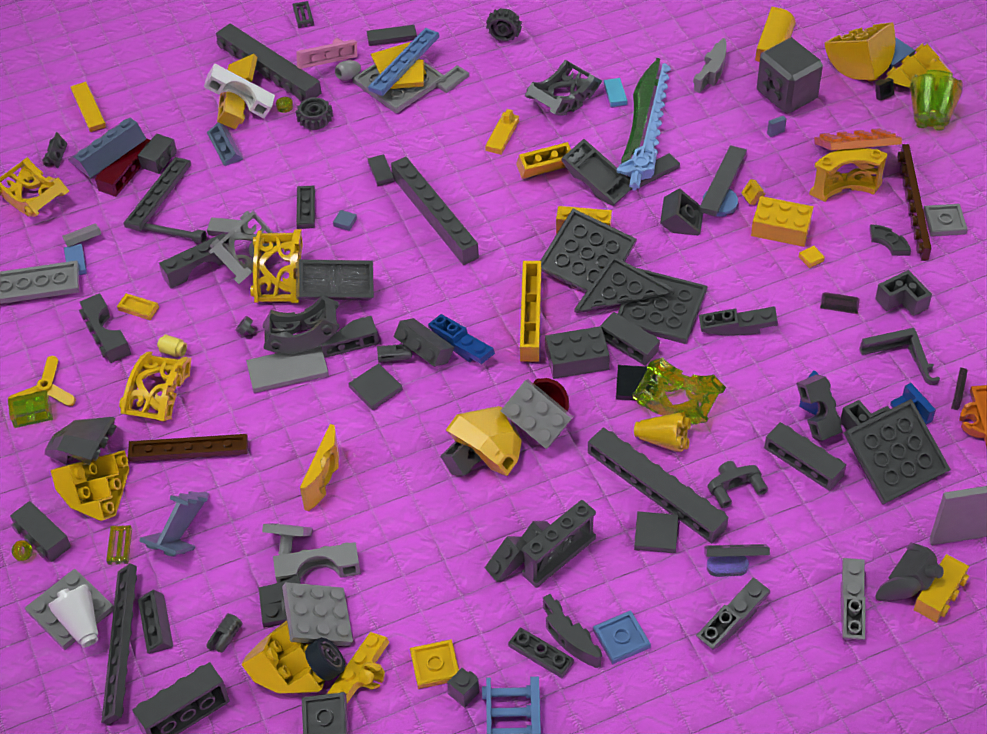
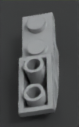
M725 38L716 43L711 52L706 54L704 59L706 63L702 71L696 74L693 79L694 91L700 93L707 84L714 86L722 75L726 58L727 44Z
M843 558L841 625L843 639L865 640V559Z

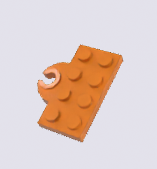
M987 385L971 386L970 394L973 402L964 405L959 421L972 420L974 423L962 422L961 428L973 437L984 438L987 446Z

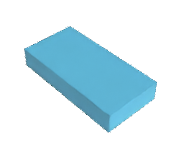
M621 79L604 80V88L610 107L627 105V98Z

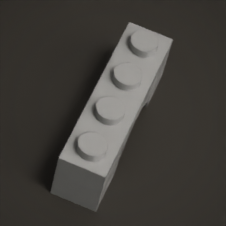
M356 542L330 547L323 546L318 549L301 550L300 552L282 553L273 556L277 583L299 575L301 580L307 571L316 567L330 568L340 578L361 574Z

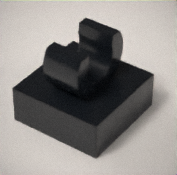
M880 79L874 82L876 99L881 101L894 95L893 79Z

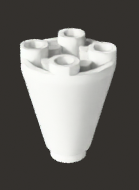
M87 584L71 591L67 588L58 592V598L49 603L51 612L82 647H89L98 641V630L92 595Z

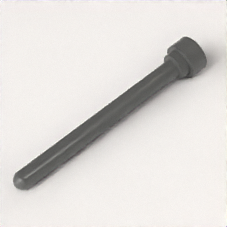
M148 223L142 228V230L189 238L196 244L205 242L207 238L206 231L199 229L191 232Z

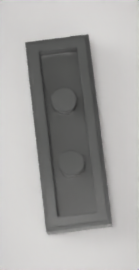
M415 25L367 31L369 46L410 41L417 37Z
M670 153L657 159L654 175L651 178L641 180L640 187L680 168V163Z
M315 185L297 186V229L315 228Z
M766 544L704 546V554L706 557L770 555V548Z

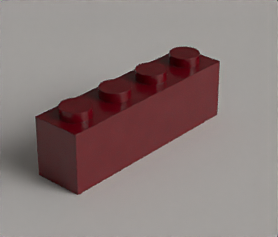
M144 140L104 168L95 178L98 191L116 197L141 168L138 155L151 140Z

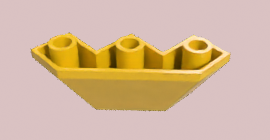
M922 43L915 49L916 54L911 57L909 55L901 61L902 65L897 69L893 67L886 73L888 75L887 78L893 79V83L915 90L939 86L953 74L928 43L926 45Z
M496 406L457 414L446 429L448 434L456 442L471 447L491 470L508 476L519 460L522 440L513 421L501 412L502 407Z
M125 450L99 456L96 461L92 460L90 465L80 461L50 471L55 490L70 508L102 521L116 516L130 468Z
M287 620L261 640L245 656L241 664L255 683L276 693L319 692L325 683V680L317 676L307 662L305 650L311 643L290 642Z

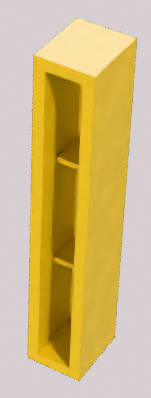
M523 261L520 361L539 362L541 261Z

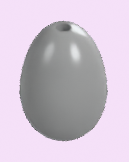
M353 60L342 61L336 66L335 75L342 81L351 80L360 73L361 65Z

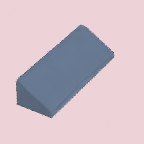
M218 122L207 132L224 166L243 160L226 126Z

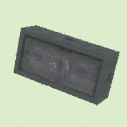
M299 259L296 262V300H318L321 295L333 300H371L374 298L373 261Z

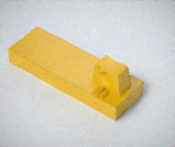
M506 109V112H503L485 145V151L502 155L519 122V116L514 115L513 110Z

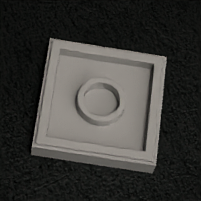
M960 204L924 206L923 211L930 236L967 234L968 229Z

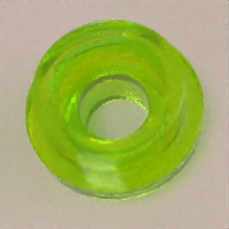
M25 540L17 541L12 547L14 558L19 561L29 559L32 555L31 544ZM22 547L25 549L24 554L21 552Z

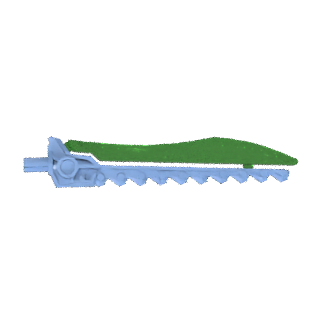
M656 58V61L644 72L633 93L634 115L632 129L621 164L616 171L631 177L629 187L632 190L640 188L641 180L651 178L654 175L658 154L654 147L659 144L656 137L661 134L657 128L662 125L659 118L664 115L660 109L665 107V103L661 100L667 97L663 91L668 86L664 82L669 80V76L666 73L671 70L670 66L666 63L662 64L660 77L656 79L660 58ZM657 86L644 144L640 147L654 87Z

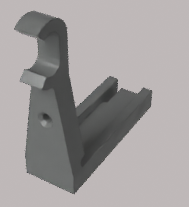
M915 328L862 339L859 348L861 355L909 345L908 350L916 362L924 381L929 385H936L939 382V377L932 378L928 371L933 369L934 364H928Z

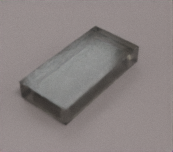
M960 367L951 405V409L954 410L959 409L968 372L966 368Z

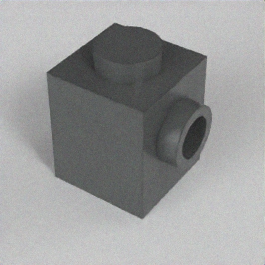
M461 668L447 682L448 695L464 708L479 693L477 676L471 671L467 672L464 668Z

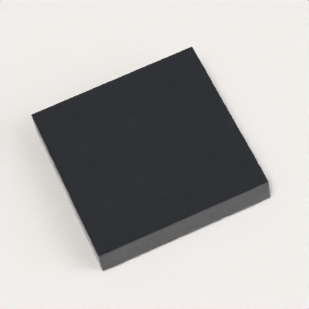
M618 365L616 399L655 402L656 367Z

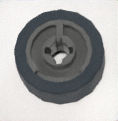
M318 638L306 648L305 655L309 666L323 680L330 681L344 671L345 661L341 652L327 638Z

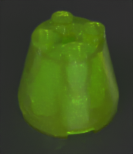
M928 70L926 74L919 76L915 74L911 78L910 94L914 120L918 128L934 127L935 130H944L945 126L949 124L963 91L962 80L952 77V73L940 70Z

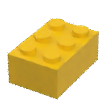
M760 196L752 222L751 236L804 247L814 206Z

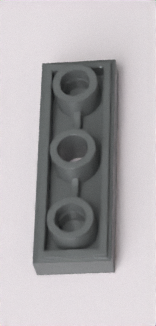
M521 627L508 642V647L560 678L564 677L574 663L572 657Z

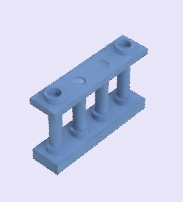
M539 676L530 677V685L522 688H491V678H486V686H482V700H486L487 734H541ZM526 696V699L531 698V705H527V707L492 708L491 697ZM527 716V719H531V725H527V728H492V717Z

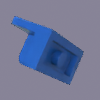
M912 383L905 385L903 395L892 400L890 403L892 408L912 399L926 425L933 421L936 411Z

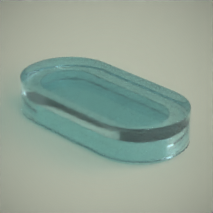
M745 556L710 557L707 561L706 569L710 575L715 577L741 576L748 571L749 561Z

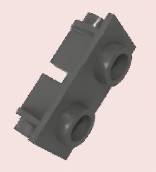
M56 132L54 138L49 141L48 152L42 161L45 166L54 164L59 168L67 142Z

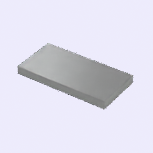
M321 345L299 353H275L246 360L254 393L329 376Z

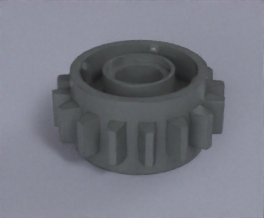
M495 9L493 13L490 12L486 21V29H489V34L500 41L514 40L515 37L519 36L522 29V21H519V16L509 9Z
M308 98L301 102L300 106H297V122H300V125L307 129L318 130L324 128L332 121V106L322 98Z

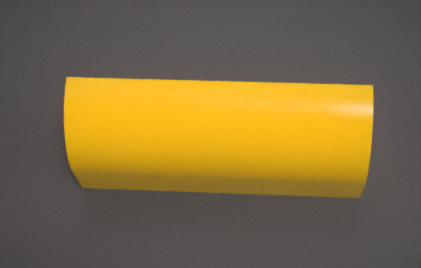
M771 7L756 49L755 61L760 62L762 52L791 38L796 22L794 16L789 11Z

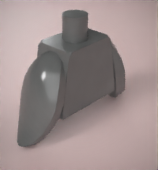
M910 542L906 547L907 551L888 577L889 580L879 587L875 596L878 601L906 599L914 596L918 591L927 590L935 578H941L944 574L943 567L937 563L935 553L928 547Z

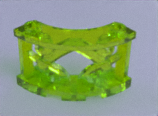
M662 357L650 361L647 366L648 370L636 391L633 392L632 397L637 400L639 405L659 415L664 416L681 412L686 415V418L691 419L692 424H698L708 421V413L717 396L723 393L726 387L714 374L708 376L693 374L692 377L683 375L682 370L674 367ZM653 374L657 375V381L652 379ZM648 384L654 386L649 388V392L646 390ZM685 390L686 396L690 400L676 405L669 401L665 391Z

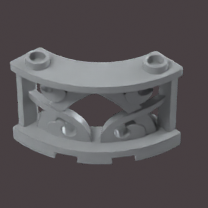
M254 210L251 213L246 211L240 217L242 221L224 238L221 240L217 238L209 245L212 249L208 252L210 254L214 252L236 275L234 280L238 284L253 272V237H256L257 234H254L256 224L251 229L248 228V222L255 219L262 226L260 229L262 233L264 230L267 233H274ZM239 228L241 229V233H234ZM235 240L252 241L249 245L251 258L246 255L236 256Z

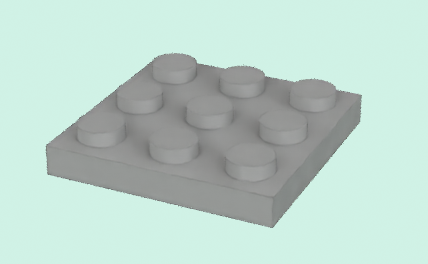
M73 569L25 607L26 612L64 650L76 640L50 610L49 603L58 598V592L67 588L71 591L87 584L92 595L96 624L114 610L113 604L76 569Z
M284 583L282 589L290 642L312 644L318 638L323 637L337 646H351L353 638L344 588Z

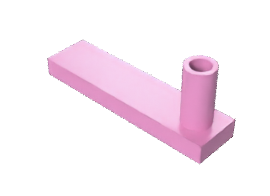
M336 38L329 45L296 51L297 67L303 69L357 57V41H342Z

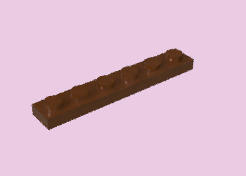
M234 434L129 441L128 460L129 462L248 454V435Z

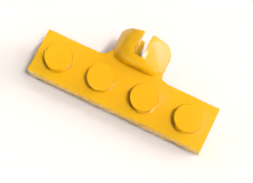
M370 632L327 694L345 692L348 703L359 687L368 689L379 688L380 684L373 681L382 683L385 671L376 662L390 643L388 638Z

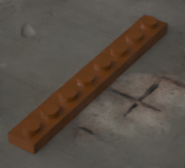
M902 144L897 158L898 162H901L900 174L904 176L905 198L909 200L908 212L912 215L911 226H914V240H917L916 251L920 253L921 261H929L932 248L909 144Z

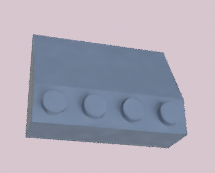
M128 118L108 130L68 160L89 178H92L147 138L138 123L132 118Z

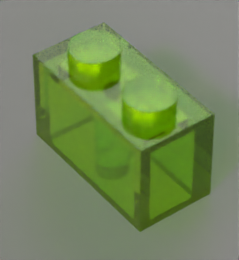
M47 390L8 398L9 415L14 428L53 420L51 401Z

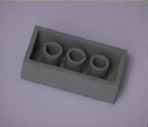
M209 662L199 666L188 676L181 677L170 687L160 690L147 701L140 702L132 711L143 734H179L229 703L230 700L222 678Z

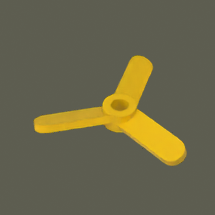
M49 356L46 360L42 378L37 382V385L9 396L8 401L10 404H14L41 394L44 396L49 395L67 406H73L76 398L53 384L58 358L56 356Z

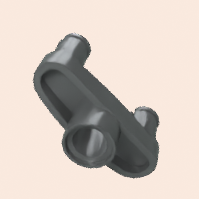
M733 461L723 463L718 469L720 475L712 479L707 486L710 493L716 497L721 508H727L732 504V500L726 490L750 482L757 495H763L768 491V487L756 465L737 467Z

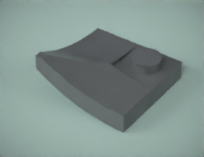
M299 575L279 583L258 587L264 628L281 625L287 620L282 586L285 582L300 584Z

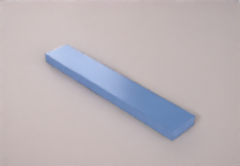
M425 28L368 86L369 91L383 96L439 38V33Z

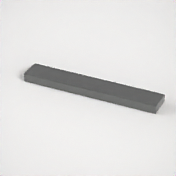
M730 145L699 207V212L717 216L746 156L747 149Z
M175 157L124 221V226L141 231L189 169L191 161Z

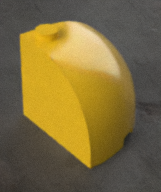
M893 22L872 25L873 27L864 30L862 27L848 31L849 34L831 38L824 43L829 60L840 73L849 78L868 81L877 80L889 68L894 56L896 39Z

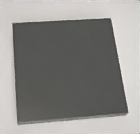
M572 209L540 260L541 271L586 293L612 256L624 262L626 261L637 239L578 210Z
M637 268L674 289V292L670 295L621 304L618 315L625 317L626 320L640 326L641 329L656 337L687 344L708 286Z
M912 399L843 432L882 505L951 470Z

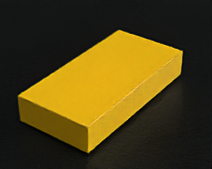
M127 293L117 305L119 311L147 320H151L159 308L156 302Z

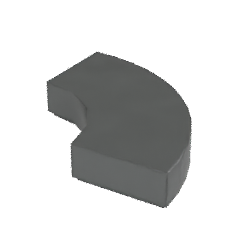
M870 225L871 242L884 245L890 250L892 256H909L911 254V248L902 235L899 236L892 232V229L885 226Z

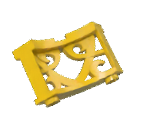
M853 148L833 151L823 156L815 163L814 167L817 168L815 183L810 189L809 195L824 202L832 195L842 192V189L846 188L874 195L882 185V175L888 154L878 149ZM850 163L859 167L851 170L849 173L841 174L837 171L841 166Z
M28 157L0 177V195L9 204L29 217L39 215V209L55 197L64 196L69 190L59 177L52 178L48 176L45 178L42 176L43 172ZM21 168V171L19 172L18 176L13 174L15 171ZM7 177L15 181L7 180L8 185L11 186L10 188H6L1 183ZM23 187L27 189L40 187L38 190L39 196L23 199Z
M294 229L293 233H262V230H258L256 237H253L254 258L253 285L250 288L251 297H254L255 303L274 301L299 303V300H296V262L301 259L302 229ZM282 249H284V252L290 251V253L288 255H284L282 253ZM278 252L284 261L290 262V265L281 268L277 277H274L264 264L273 254ZM284 273H288V274H289V278L285 279V278L283 277V278H282L283 282H282V281H281L282 275H283ZM267 284V292L271 290L272 284L275 285L274 294H262V285ZM279 289L289 292L290 294H278Z
M150 351L141 355L130 373L124 395L120 399L119 407L121 408V414L152 418L160 421L172 419L173 407L177 396L174 391L177 386H181L184 380L190 376L192 358L172 359L153 356ZM160 372L161 378L166 383L155 386L149 393L143 384V379ZM161 391L162 395L158 396L157 393ZM135 399H139L136 403L137 407L142 406L144 401H146L142 411L132 409ZM150 406L157 410L158 413L148 412Z

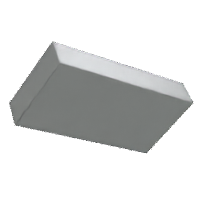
M457 65L444 75L446 76V81L443 83L439 82L437 88L448 93L469 77V72Z
M211 217L207 233L208 235H220L222 233L227 235L242 220ZM239 228L234 233H241V229Z
M95 223L62 237L67 247L101 235V231Z

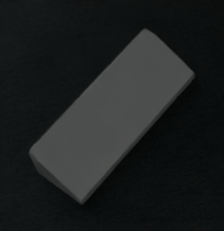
M153 589L138 599L146 649L149 654L173 647L164 595Z

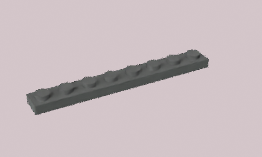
M131 563L117 573L101 723L107 725L122 718L124 712L123 700L126 692L125 680L128 672L127 660L130 652L129 640L131 637L132 610L137 580V566Z

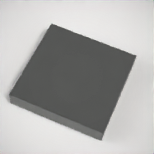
M379 363L348 383L349 388L372 410L403 390L402 385Z
M637 511L634 550L676 553L678 515Z
M340 692L302 697L303 734H348L346 693Z

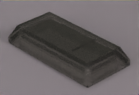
M824 292L822 293L820 308L858 314L860 299L853 296Z

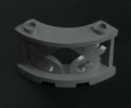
M564 60L551 77L541 82H532L527 88L525 97L537 99L550 107V112L555 115H567V112H574L583 106L582 102L587 97L589 99L592 97L602 80L573 63ZM572 69L578 71V74L575 79H573ZM581 73L587 76L588 78H581ZM571 87L569 96H554L553 94L554 89Z
M321 295L312 306L298 314H295V312L283 313L270 310L263 323V328L265 329L264 349L277 353H299L320 346L339 329V324L336 321L338 301ZM310 329L304 333L293 335L299 331Z

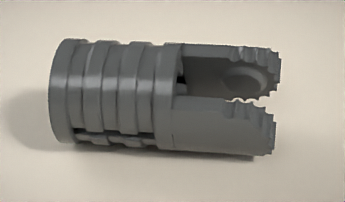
M403 344L377 346L378 363L407 360L412 357L411 349Z
M227 613L210 637L206 647L209 650L216 649V651L223 653L236 635V632L243 625L242 621L235 615Z

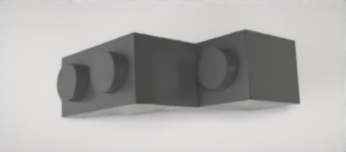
M533 521L522 537L507 536L484 567L496 582L503 581L524 563L522 547L550 525L548 521Z

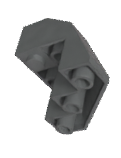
M103 417L74 420L52 436L45 449V455L66 465L69 459L73 461L74 458L90 465L92 460L96 461L101 452L100 448H105L109 440L108 435L112 436L117 427L114 425L116 418Z

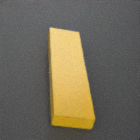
M87 82L70 86L89 131L93 132L105 128V121Z

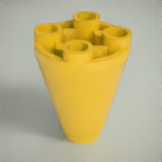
M681 412L644 419L635 423L634 436L675 452H682L684 449L689 448L687 433L691 427V419L686 418V415Z

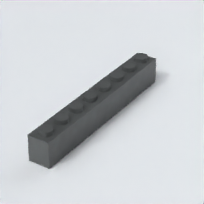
M231 23L216 32L217 44L221 49L228 51L238 59L255 54L258 57L255 70L296 96L297 99L304 101L322 94L319 80L299 69L296 65Z
M403 157L392 162V175L396 183L459 261L465 265L478 259L477 241L407 157Z
M603 427L588 441V454L670 514L678 515V520L711 544L727 529L728 516L724 511L711 505L706 498L697 495L692 488L686 487L675 476L665 472L660 465L654 464L646 455L633 449L629 443L622 441L614 432L608 431Z

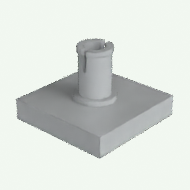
M269 523L263 524L262 532L279 534L281 538L278 554H289L292 550L293 537L312 536V527Z

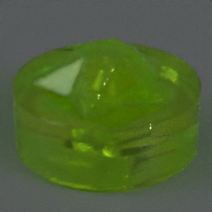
M289 97L279 98L276 101L277 110L282 113L291 111L293 109L292 99Z

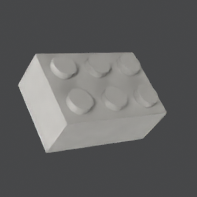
M529 379L522 383L501 409L502 413L546 449L551 446L574 418V416Z

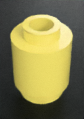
M165 334L159 338L157 347L161 353L174 357H183L187 350V343L182 339Z

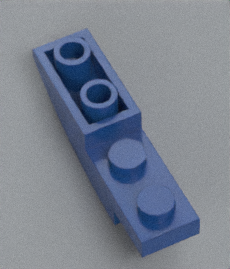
M440 314L428 324V327L435 334L454 346L453 351L468 362L474 360L483 364L495 354L494 348L468 334L466 327L443 314Z

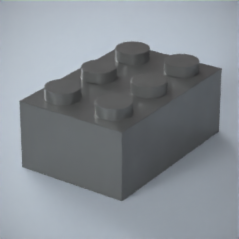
M601 326L545 335V351L553 379L609 370L610 355Z

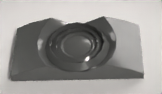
M585 139L579 142L561 159L574 178L583 181L590 187L597 198L612 206L632 189L629 187L630 179L624 174L617 173V167Z

